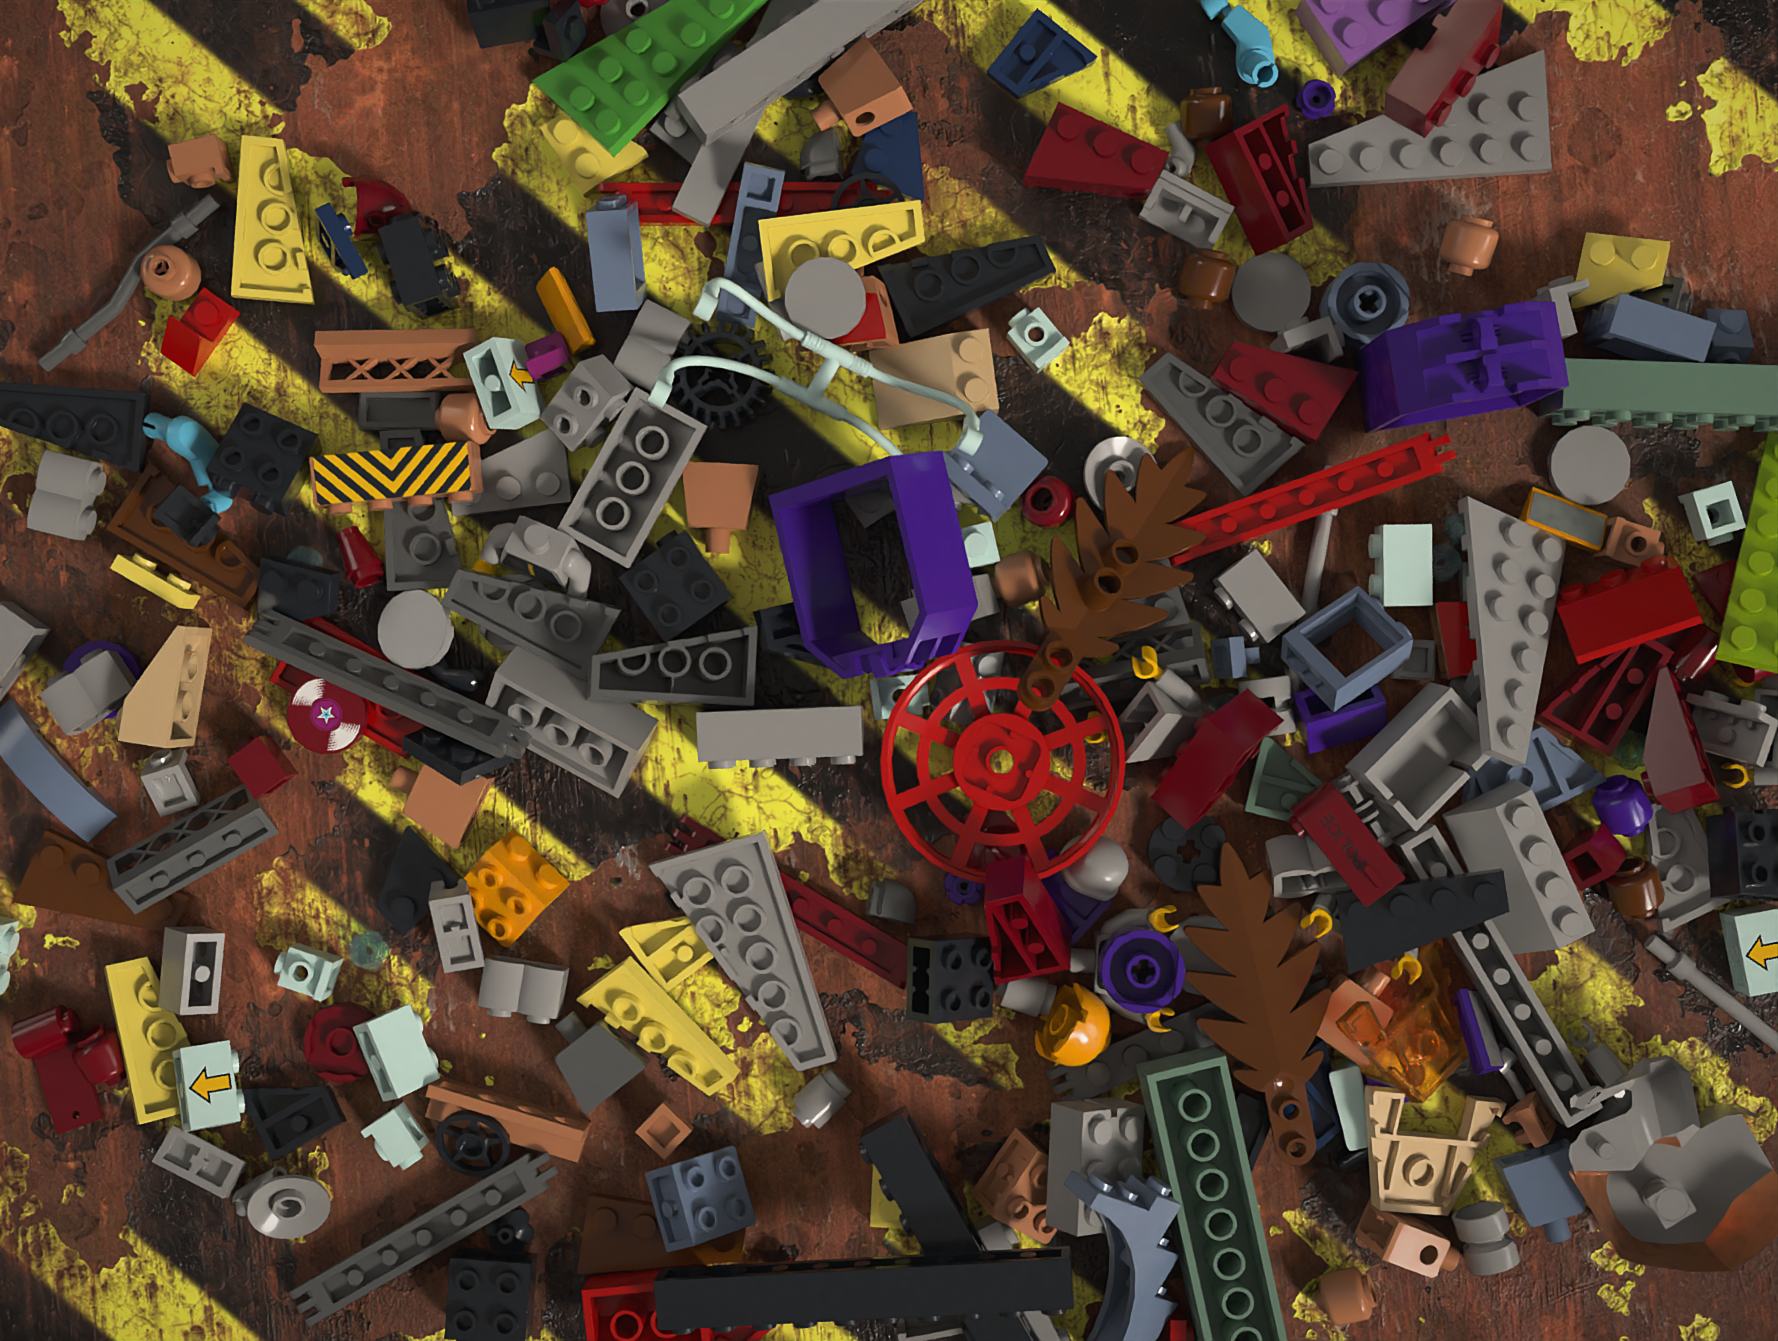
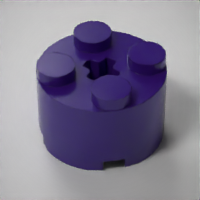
M1135 925L1112 933L1105 942L1098 959V973L1103 987L1117 1004L1128 1011L1145 1014L1162 1009L1176 998L1184 984L1185 964L1176 945L1162 932L1152 927ZM1140 959H1144V962L1151 967L1150 972L1145 971L1142 973V978H1137V975L1131 968L1133 965H1138Z

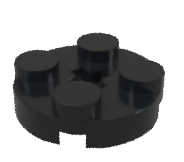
M1206 815L1188 830L1181 826L1173 817L1169 816L1162 822H1159L1152 830L1147 844V857L1154 873L1167 886L1184 892L1197 891L1196 885L1198 883L1215 884L1220 877V851L1222 842L1227 841L1224 830ZM1187 840H1193L1194 848L1199 850L1198 856L1191 857L1190 862H1183V855L1177 853L1178 846H1185Z

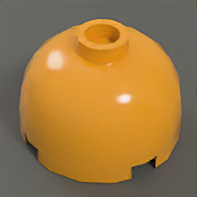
M1073 983L1074 987L1072 988L1067 985L1061 986L1056 991L1048 1016H1040V1019L1046 1021L1043 1033L1036 1030L1035 1045L1040 1056L1052 1062L1065 1066H1082L1095 1059L1109 1046L1111 1041V1022L1109 1010L1101 998L1090 989L1078 983Z

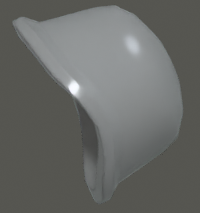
M1082 835L1070 840L1063 847L1060 854L1076 843ZM1101 835L1088 852L1060 872L1067 884L1075 891L1098 900L1108 901L1116 895L1118 887L1127 876L1129 863L1122 847L1115 840L1106 835Z

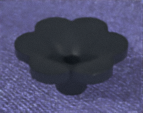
M521 1208L512 1209L485 1225L484 1231L490 1237V1248L492 1250L522 1252L524 1244L532 1241L535 1235L534 1228L529 1224V1213Z

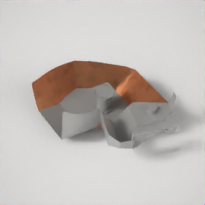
M1664 1055L1643 1059L1634 1065L1625 1077L1603 1088L1591 1086L1570 1098L1571 1108L1576 1107L1583 1110L1626 1089L1632 1092V1108L1626 1114L1582 1130L1577 1140L1570 1145L1569 1149L1572 1169L1568 1172L1621 1259L1639 1265L1689 1272L1733 1271L1761 1253L1778 1236V1174L1772 1168L1741 1114L1752 1117L1760 1116L1736 1103H1720L1708 1106L1698 1114L1690 1072L1674 1058Z

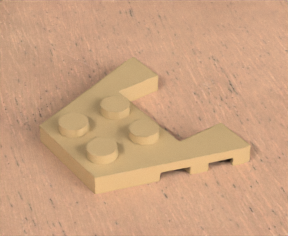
M1365 1085L1364 1096L1371 1204L1380 1211L1448 1216L1472 1172L1468 1166L1478 1148H1485L1491 1136L1487 1133V1130L1495 1115L1502 1116L1506 1103L1494 1097L1467 1095L1457 1135L1404 1131L1397 1129L1405 1093L1397 1088Z

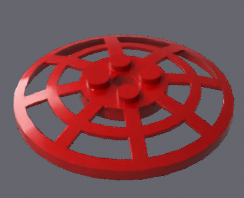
M1013 640L982 641L960 647L957 653L937 658L919 672L902 691L889 715L883 734L880 755L882 786L888 807L899 829L913 847L934 865L954 876L976 883L985 884L986 870L966 865L975 843L996 847L1025 844L1034 865L1033 869L1039 879L1049 877L1070 866L1088 852L1104 833L1116 812L1123 790L1126 762L1124 740L1118 718L1107 696L1092 677L1079 666L1076 667L1071 678L1084 689L1094 702L1100 715L1076 723L1067 707L1057 699L1050 709L1058 716L1065 728L1043 736L1028 721L1032 710L1027 708L1020 699L1013 714L990 713L982 691L992 689L1017 690L1020 678L990 677L978 680L970 657L999 652L1024 654L1034 657L1040 648L1039 645ZM1050 657L1054 664L1060 666L1057 659ZM955 663L963 686L944 698L930 714L928 720L905 711L912 698L927 681L944 668ZM1032 688L1033 692L1041 697L1040 691ZM968 698L976 719L975 721L970 723L960 735L939 726L940 721L951 708L961 700ZM898 726L921 735L916 757L917 777L920 785L897 794L892 766L894 739ZM1106 730L1109 739L1111 756L1109 786L1105 798L1082 788L1086 771V752L1083 738ZM932 740L953 749V771L931 780L929 775L928 763ZM1071 743L1073 751V771L1070 783L1049 774L1051 763L1049 751ZM998 750H1006L1012 756V766L1005 773H996L990 766L991 755ZM957 787L961 788L964 794L974 802L965 824L958 821L946 810L937 795ZM1042 789L1063 797L1061 803L1047 818L1034 825L1026 805L1027 803L1032 801ZM926 800L929 808L937 818L952 832L960 836L951 859L938 852L921 837L908 820L904 809ZM1075 803L1098 813L1092 825L1076 843L1062 854L1051 860L1048 859L1040 837L1059 825L1072 810ZM989 809L998 811L1011 810L1019 832L993 834L982 832L980 829Z

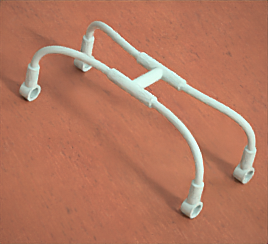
M722 277L713 278L704 284L692 314L708 322L718 304L720 288L730 292L777 328L799 340L801 346L825 357L810 386L807 388L785 376L780 378L770 372L738 361L713 356L693 355L674 359L661 368L647 398L648 402L663 408L673 387L674 371L687 366L724 368L774 385L777 391L839 422L843 420L877 442L891 456L903 455L889 439L871 425L847 412L846 407L823 396L839 366H842L864 378L869 376L890 386L931 398L959 409L966 417L963 421V431L958 440L957 449L973 456L983 439V433L979 432L980 420L976 416L974 409L967 402L951 394L882 372L872 367V363L830 341L818 337V335L810 331L805 333L774 313L743 288Z

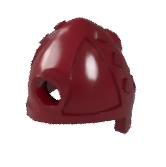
M369 175L342 178L343 187H356L357 216L353 242L381 239L378 228L389 225L388 220L395 216L411 213L412 207L409 201L393 185Z

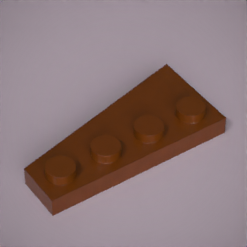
M149 462L106 529L248 611L259 595L260 568L221 530L207 545L204 546L202 543H199L193 548L151 514L172 491L175 485Z
M49 829L45 830L12 902L165 933V927L181 926L194 896L179 889L143 911L134 914L113 890L106 860L112 857L60 832ZM129 865L125 866L121 869L122 873L128 871L133 867Z
M591 1192L588 1200L576 1275L740 1262L747 1227L691 1247L666 1252L653 1202Z

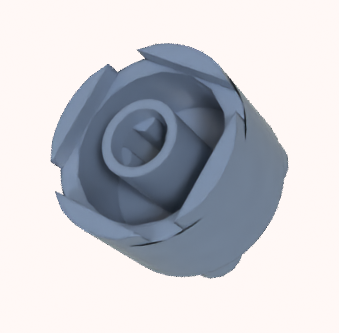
M1380 262L1355 263L1343 270L1328 285L1319 305V315L1321 318L1330 316L1332 324H1338L1342 330L1345 347L1359 351L1384 331L1401 327L1405 324L1409 313V287L1402 275L1388 264ZM1364 300H1367L1371 306L1367 311L1363 312L1359 305Z

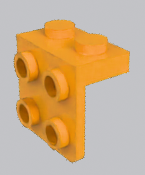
M514 829L489 848L464 877L467 881L468 891L471 894L476 921L506 948L515 943L539 914L570 885L558 870L545 860Z

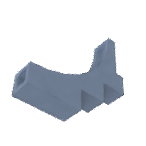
M1072 1170L1063 1185L1089 1208L1098 1212L1105 1226L1109 1245V1276L1104 1300L1087 1341H1156L1178 1305L1166 1293L1168 1287L1163 1282L1180 1255L1167 1244L1170 1239L1164 1233L1182 1205L1169 1195L1171 1187L1152 1175L1148 1179H1144L1131 1174L1126 1183L1117 1180L1113 1185L1108 1179L1092 1171L1088 1176Z

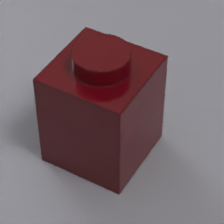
M252 734L234 746L237 753L226 760L254 799L268 797L299 774L271 735L256 737Z
M1604 822L1571 839L1561 852L1568 871L1580 891L1614 875L1628 856Z

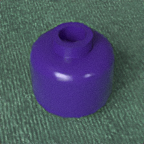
M1614 775L1606 778V782L1596 787L1591 800L1600 823L1604 822L1614 835H1623L1624 837L1638 835L1652 819L1654 812L1643 785L1639 780L1627 778L1626 775Z

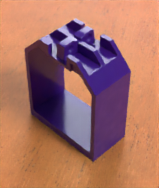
M1524 301L1503 305L1498 309L1463 315L1454 313L1437 316L1386 330L1352 355L1354 370L1359 371L1356 376L1365 434L1520 408L1569 387L1555 302Z
M942 450L888 456L769 496L803 645L842 679L863 675V671L866 674L873 673L874 678H882L926 667L927 660L934 658V656L937 658L957 653L978 607V600ZM890 485L919 615L908 638L878 645L861 630L832 503Z

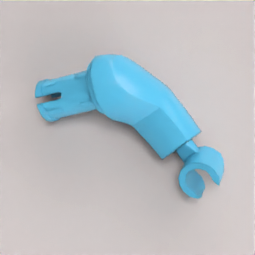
M1201 0V6L1210 20L1221 13L1224 15L1225 19L1221 27L1236 44V69L1239 76L1249 84H1259L1258 86L1260 87L1271 86L1278 77V69L1275 65L1271 36L1267 26L1240 4L1232 9L1227 0Z
M156 412L148 414L144 419V423L154 425L155 429L143 426L144 434L151 438L166 441L174 452L190 461L198 486L208 485L210 493L203 495L200 501L216 513L229 509L233 499L222 496L212 488L205 470L219 447V443L202 425L188 416H178L172 419Z

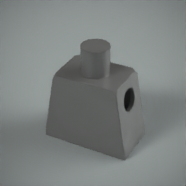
M572 1011L555 1025L556 1029L568 1043L554 1057L555 1062L585 1115L646 1068L651 1061L621 1031L604 1021V1017L588 1029L577 1014Z

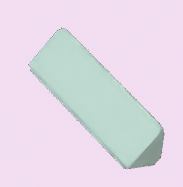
M1345 1059L1330 1071L1329 1079L1348 1150L1353 1151L1368 1147L1365 1087L1359 1066L1351 1059Z

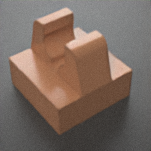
M1537 1090L1528 1093L1525 1098L1509 1108L1503 1117L1505 1125L1511 1122H1519L1523 1129L1516 1131L1513 1138L1515 1143H1532L1535 1148L1549 1143L1557 1126Z
M664 1100L637 1128L635 1133L665 1160L694 1127Z

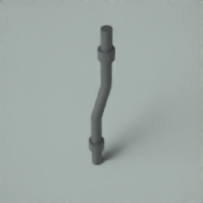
M209 193L185 213L182 210L170 220L172 225L134 256L111 299L77 328L71 326L60 335V342L38 359L39 364L47 372H50L70 354L77 355L89 345L87 340L125 309L141 280L140 265L144 256L152 248L159 245H174L182 237L188 239L199 230L197 225L221 206L219 202Z

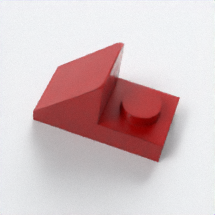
M203 287L181 319L173 315L169 316L160 353L190 375L196 377L241 312Z

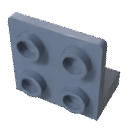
M988 409L979 418V432L983 433V439L975 454L971 456L957 449L956 444L948 454L943 451L950 484L996 523L1047 466L1048 460L992 410Z
M734 1146L645 1173L666 1252L691 1247L756 1223Z

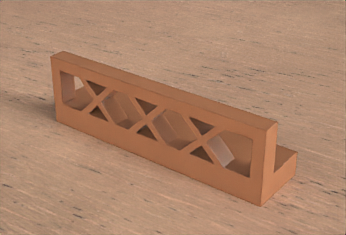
M476 328L315 331L314 346L321 357L319 388L322 393L475 391L472 378H454L448 371L458 362H466L463 353L482 344ZM418 363H429L435 368L424 379H414L408 373ZM333 364H350L356 370L345 380H331ZM378 364H390L395 369L385 379H374L368 374Z
M443 1076L430 1083L426 1093V1097L430 1098L425 1115L427 1118L442 1122L448 1115L457 1111H476L489 1115L500 1122L510 1135V1142L544 1153L547 1151L550 1155L577 1163L581 1158L591 1125L590 1120ZM460 1120L450 1125L464 1129L470 1127L471 1120ZM480 1122V1128L487 1134H496L490 1127Z

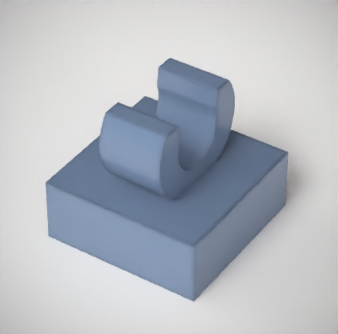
M1244 636L1210 640L1214 679L1247 677L1246 664L1260 663L1259 647L1245 648Z

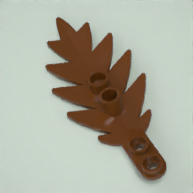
M1192 446L1181 451L1162 470L1150 454L1145 453L1140 460L1137 471L1134 500L1115 472L1111 469L1108 470L1104 476L1103 512L1106 531L1082 497L1077 498L1074 503V528L1080 566L1059 536L1056 535L1051 539L1050 570L1056 606L1046 595L1039 599L1040 615L1048 635L1017 686L1019 699L1027 708L1039 712L1050 709L1059 698L1082 657H1103L1114 654L1119 650L1118 644L1101 638L1115 637L1149 627L1166 619L1169 615L1167 610L1128 600L1166 592L1193 579L1194 575L1191 572L1151 563L1187 551L1206 539L1205 533L1167 524L1183 516L1206 498L1205 492L1185 487L1194 459L1195 449ZM1050 657L1057 659L1060 666L1054 664ZM1032 688L1038 689L1041 693V697L1036 695L1033 692Z
M1224 841L1221 845L1219 860L1220 885L1198 883L1196 889L1213 915L1227 929L1186 925L1183 931L1209 959L1233 975L1185 970V979L1212 1003L1241 1021L1196 1017L1195 1022L1225 1051L1254 1068H1234L1232 1074L1246 1086L1264 1092L1276 1154L1285 1164L1300 1166L1307 1163L1316 1151V1139L1305 1083L1314 1075L1324 1057L1321 1049H1316L1307 1055L1305 1054L1320 1029L1332 992L1328 987H1324L1296 1007L1294 1006L1310 979L1321 949V943L1318 940H1314L1281 962L1293 938L1301 904L1294 900L1264 920L1270 898L1271 871L1268 868H1264L1248 878L1237 853L1227 841ZM1289 1104L1295 1105V1109L1291 1113L1283 1114L1285 1106ZM1294 1143H1303V1146L1298 1151H1290Z

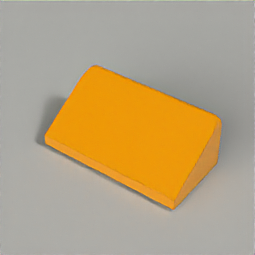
M550 268L537 283L536 290L556 331L563 335L571 356H575L595 346L596 341L564 275L558 268Z

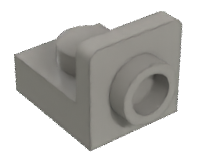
M167 748L153 753L147 759L140 778L160 817L199 805L201 797L185 766L188 756L185 748L173 751Z

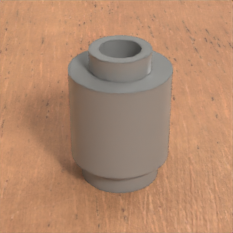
M1034 976L998 984L994 995L1001 997V1006L1037 1017L1038 1014L1048 1016L1055 998L1057 986L1048 983V978Z
M829 1068L824 1074L818 1073L792 1099L796 1105L792 1112L805 1127L809 1128L814 1124L820 1129L847 1102L845 1098L852 1091Z

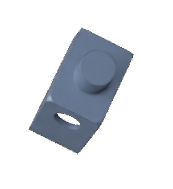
M1565 1138L1536 1148L1532 1147L1492 1159L1493 1165L1521 1220L1529 1227L1543 1225L1547 1241L1550 1243H1558L1570 1239L1572 1235L1566 1218L1585 1211L1584 1197L1568 1172L1572 1169L1569 1159V1149L1572 1143Z

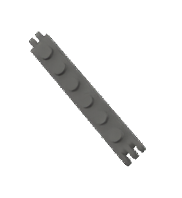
M264 609L259 619L252 625V630H249L243 637L244 642L252 648L497 758H502L506 754L515 759H520L525 752V748L529 746L532 740L528 732L520 729L521 726L517 720L271 609Z
M1319 961L1316 962L1311 976L1323 970ZM1323 976L1312 981L1309 979L1294 1007L1314 995L1316 991L1329 985L1327 977ZM1208 999L1160 1020V1024L1163 1027L1171 1029L1169 1032H1154L1146 1026L1111 1041L1104 1052L1082 1066L1058 1064L1047 1069L1045 1073L1048 1079H1054L1063 1074L1065 1076L1064 1080L1051 1086L1055 1094L1071 1090V1094L1062 1097L1058 1102L1084 1101L1137 1078L1136 1064L1216 1044L1196 1024V1017L1241 1020L1230 1015Z
M547 1151L543 1152L535 1158L531 1156L530 1152L520 1156L501 1169L475 1182L290 1290L288 1293L292 1299L300 1297L305 1292L309 1296V1298L296 1306L300 1313L313 1306L317 1310L304 1320L307 1326L310 1327L548 1189L549 1185L546 1180L558 1174L559 1170L556 1165L542 1172L538 1167L551 1159Z

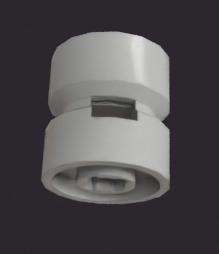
M1290 675L1237 682L1239 694L1248 688L1258 698L1274 696L1276 707L1270 708L1284 721L1277 730L1272 731L1267 736L1297 731L1295 710L1287 705V702L1293 697Z
M1497 1201L1479 1202L1460 1208L1453 1213L1452 1220L1458 1239L1466 1242L1463 1246V1256L1470 1274H1497L1515 1267L1520 1262L1516 1243L1511 1235L1506 1234L1510 1224L1504 1204Z

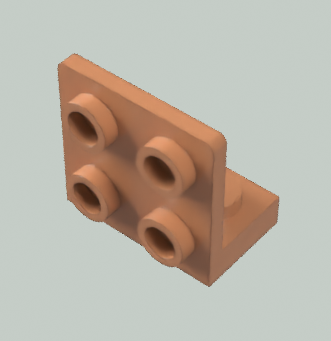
M1015 1127L971 1191V1194L992 1218L1043 1244H1048L1058 1230L1045 1225L1049 1154L1027 1133Z

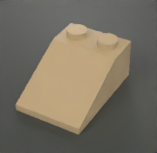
M989 328L950 333L899 344V346L869 351L870 363L873 364L872 367L882 372L958 397L974 409L977 417H981L988 409L998 415L999 402ZM872 378L879 431L963 420L966 417L959 409L946 403L890 386Z
M177 625L125 698L123 707L119 709L116 716V729L119 731L118 741L161 748L194 746L212 628Z

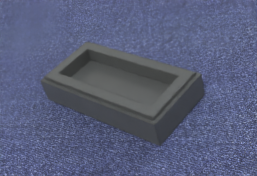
M359 392V430L421 429L423 432H441L437 430L435 425V412L442 403V392Z

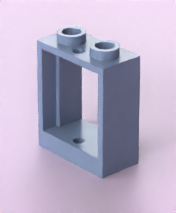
M626 194L602 196L601 200H596V205L585 212L596 312L635 310L647 298L638 202L627 201Z
M1620 293L1589 311L1583 324V332L1587 333L1583 345L1633 361L1704 363L1717 323Z
M1357 586L1283 635L1280 658L1335 712L1407 663L1410 659L1413 638L1404 624L1395 622L1384 611L1382 604L1376 597L1369 596ZM1352 620H1355L1385 652L1345 678L1314 646Z

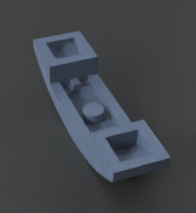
M745 162L723 278L737 284L760 301L762 287L754 267L755 264L763 262L758 220L776 218L785 170ZM721 288L715 321L724 320L725 323L730 324L739 322L741 326L755 328L757 312L739 298Z
M11 698L0 708V756L22 783L49 811L87 843L91 842L120 815L94 786L87 787L37 732L40 726L14 698Z

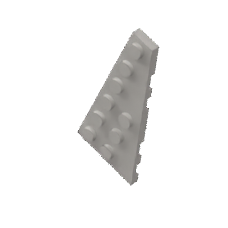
M1544 49L1476 76V82L1469 94L1464 98L1459 96L1452 105L1451 112L1443 125L1440 127L1434 126L1425 138L1382 114L1308 144L1305 148L1308 188L1549 172L1552 169Z
M1467 496L1458 500L1459 515H1464L1466 534L1461 536L1462 551L1468 552L1470 573L1465 577L1470 638L1476 640L1478 660L1473 661L1474 676L1479 677L1481 700L1477 703L1481 753L1517 767L1526 764L1567 541Z

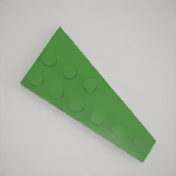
M671 0L568 59L566 63L563 62L535 78L532 82L611 156L615 157L676 95L681 86L690 80L768 0Z

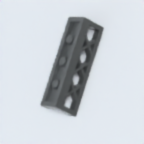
M1199 621L1104 639L1119 645V650L1111 654L1114 657L1107 664L1097 666L1091 663L1094 658L1082 657L1078 664L1082 670L1092 677L1107 696L1109 702L1135 698L1147 682L1155 681L1153 677L1148 679L1139 678L1133 670L1132 657L1134 656L1130 654L1137 647L1146 645L1156 651L1157 663L1161 669L1167 667L1190 687L1211 683ZM1193 636L1194 647L1180 650L1170 647L1177 639ZM1143 657L1137 658L1141 662H1147ZM1071 677L1058 698L1068 710L1095 705L1084 689Z
M241 784L106 860L113 890L132 912L137 914L279 833L278 827L262 806L260 798L254 799L245 785ZM248 798V803L236 810H232L235 804ZM210 820L207 826L196 831L200 824ZM174 840L170 847L160 851L164 844ZM138 860L133 868L122 873V868Z

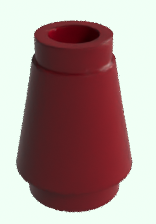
M358 526L347 527L336 534L346 578L348 581L353 582L355 588L373 585L385 576L382 569L384 562L360 532Z

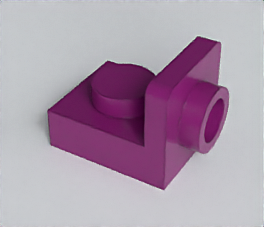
M560 332L533 341L524 347L529 359L525 363L530 376L539 384L570 372L575 368L565 339Z

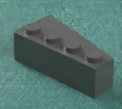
M757 626L593 655L588 660L586 700L749 709L754 706Z

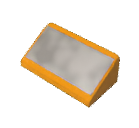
M1531 487L1519 520L1565 540L1571 546L1589 553L1600 552L1603 544L1608 516L1541 489Z

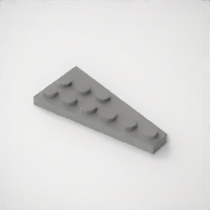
M766 829L651 862L648 865L656 877H660L670 891L673 901L678 907L683 909L696 927L695 931L729 978L731 980L734 979L745 994V1000L753 1011L756 1010L770 1029L769 1033L795 1069L799 1072L836 1061L838 1055Z

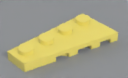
M242 135L231 296L233 298L315 305L285 142L283 139Z
M920 200L758 220L769 303L785 297V288L792 273L809 260L817 257L837 258L849 264L855 270L925 242Z
M631 956L583 990L576 999L586 1008L592 1004L606 1014L604 1021L615 1029H618L621 1025L639 1038L637 1044L647 1052L653 1051L666 1057L669 1068L708 1096L733 1081L740 1071L728 1056Z
M147 957L107 965L104 967L137 1125L180 1114L172 1052L180 1048L191 1047L187 1039L188 1036L174 1013L158 1007L160 981Z

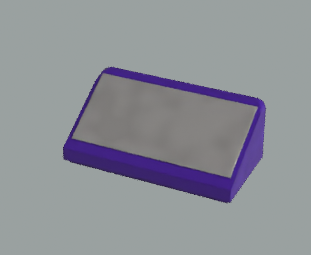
M1458 990L1451 1000L1474 1074L1480 1075L1502 1070L1504 1062L1486 1004L1478 990Z

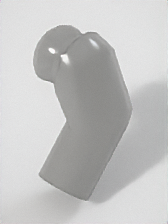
M1178 120L1164 128V132L1173 149L1168 160L1165 161L1163 169L1184 179L1190 174L1197 156V149L1192 139H1188L1182 134L1181 121Z
M276 1166L258 1175L238 1189L232 1198V1204L236 1205V1213L239 1216H247V1204L253 1191L269 1179L288 1175L287 1171L281 1166Z

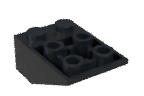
M466 0L468 16L481 49L546 37L542 20L556 5L555 1L551 5L549 4L552 0Z

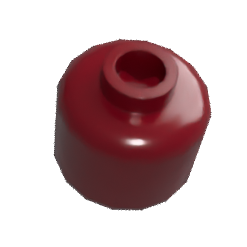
M1040 475L1020 495L1019 506L1022 515L1030 523L1043 529L1054 530L1064 526L1071 520L1074 514L1076 498L1072 488L1066 482L1052 475Z
M99 1024L81 1034L74 1041L76 1047L72 1053V1060L87 1082L94 1085L106 1082L108 1086H113L127 1077L116 1027H105L104 1024Z

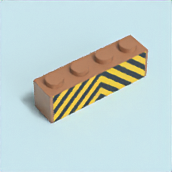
M472 441L309 457L314 506L327 509L328 515L353 513L352 506L368 505V511L393 509L392 502L408 501V507L433 505L432 498L448 497V503L473 501L472 494L484 493L480 446Z

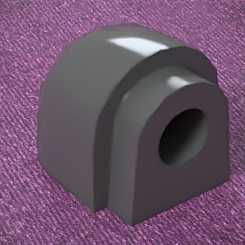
M835 127L823 132H815L805 141L800 153V173L805 175L806 182H843L841 144Z
M885 877L882 882L877 880L872 882L864 915L915 926L917 904L913 893L904 884Z

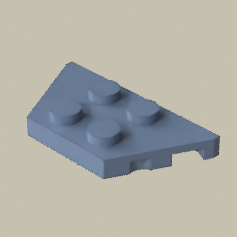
M1536 723L1532 726L1526 764L1514 767L1490 757L1477 771L1463 767V771H1466L1470 778L1462 785L1461 805L1512 779H1516L1533 790L1542 812L1607 780L1602 773L1590 766L1572 749L1561 743L1543 726Z

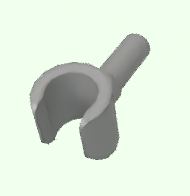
M1499 1043L1498 1046L1503 1058L1504 1068L1498 1071L1507 1079L1517 1099L1521 1100L1527 1094L1515 1073L1510 1069L1519 1058L1509 1048Z

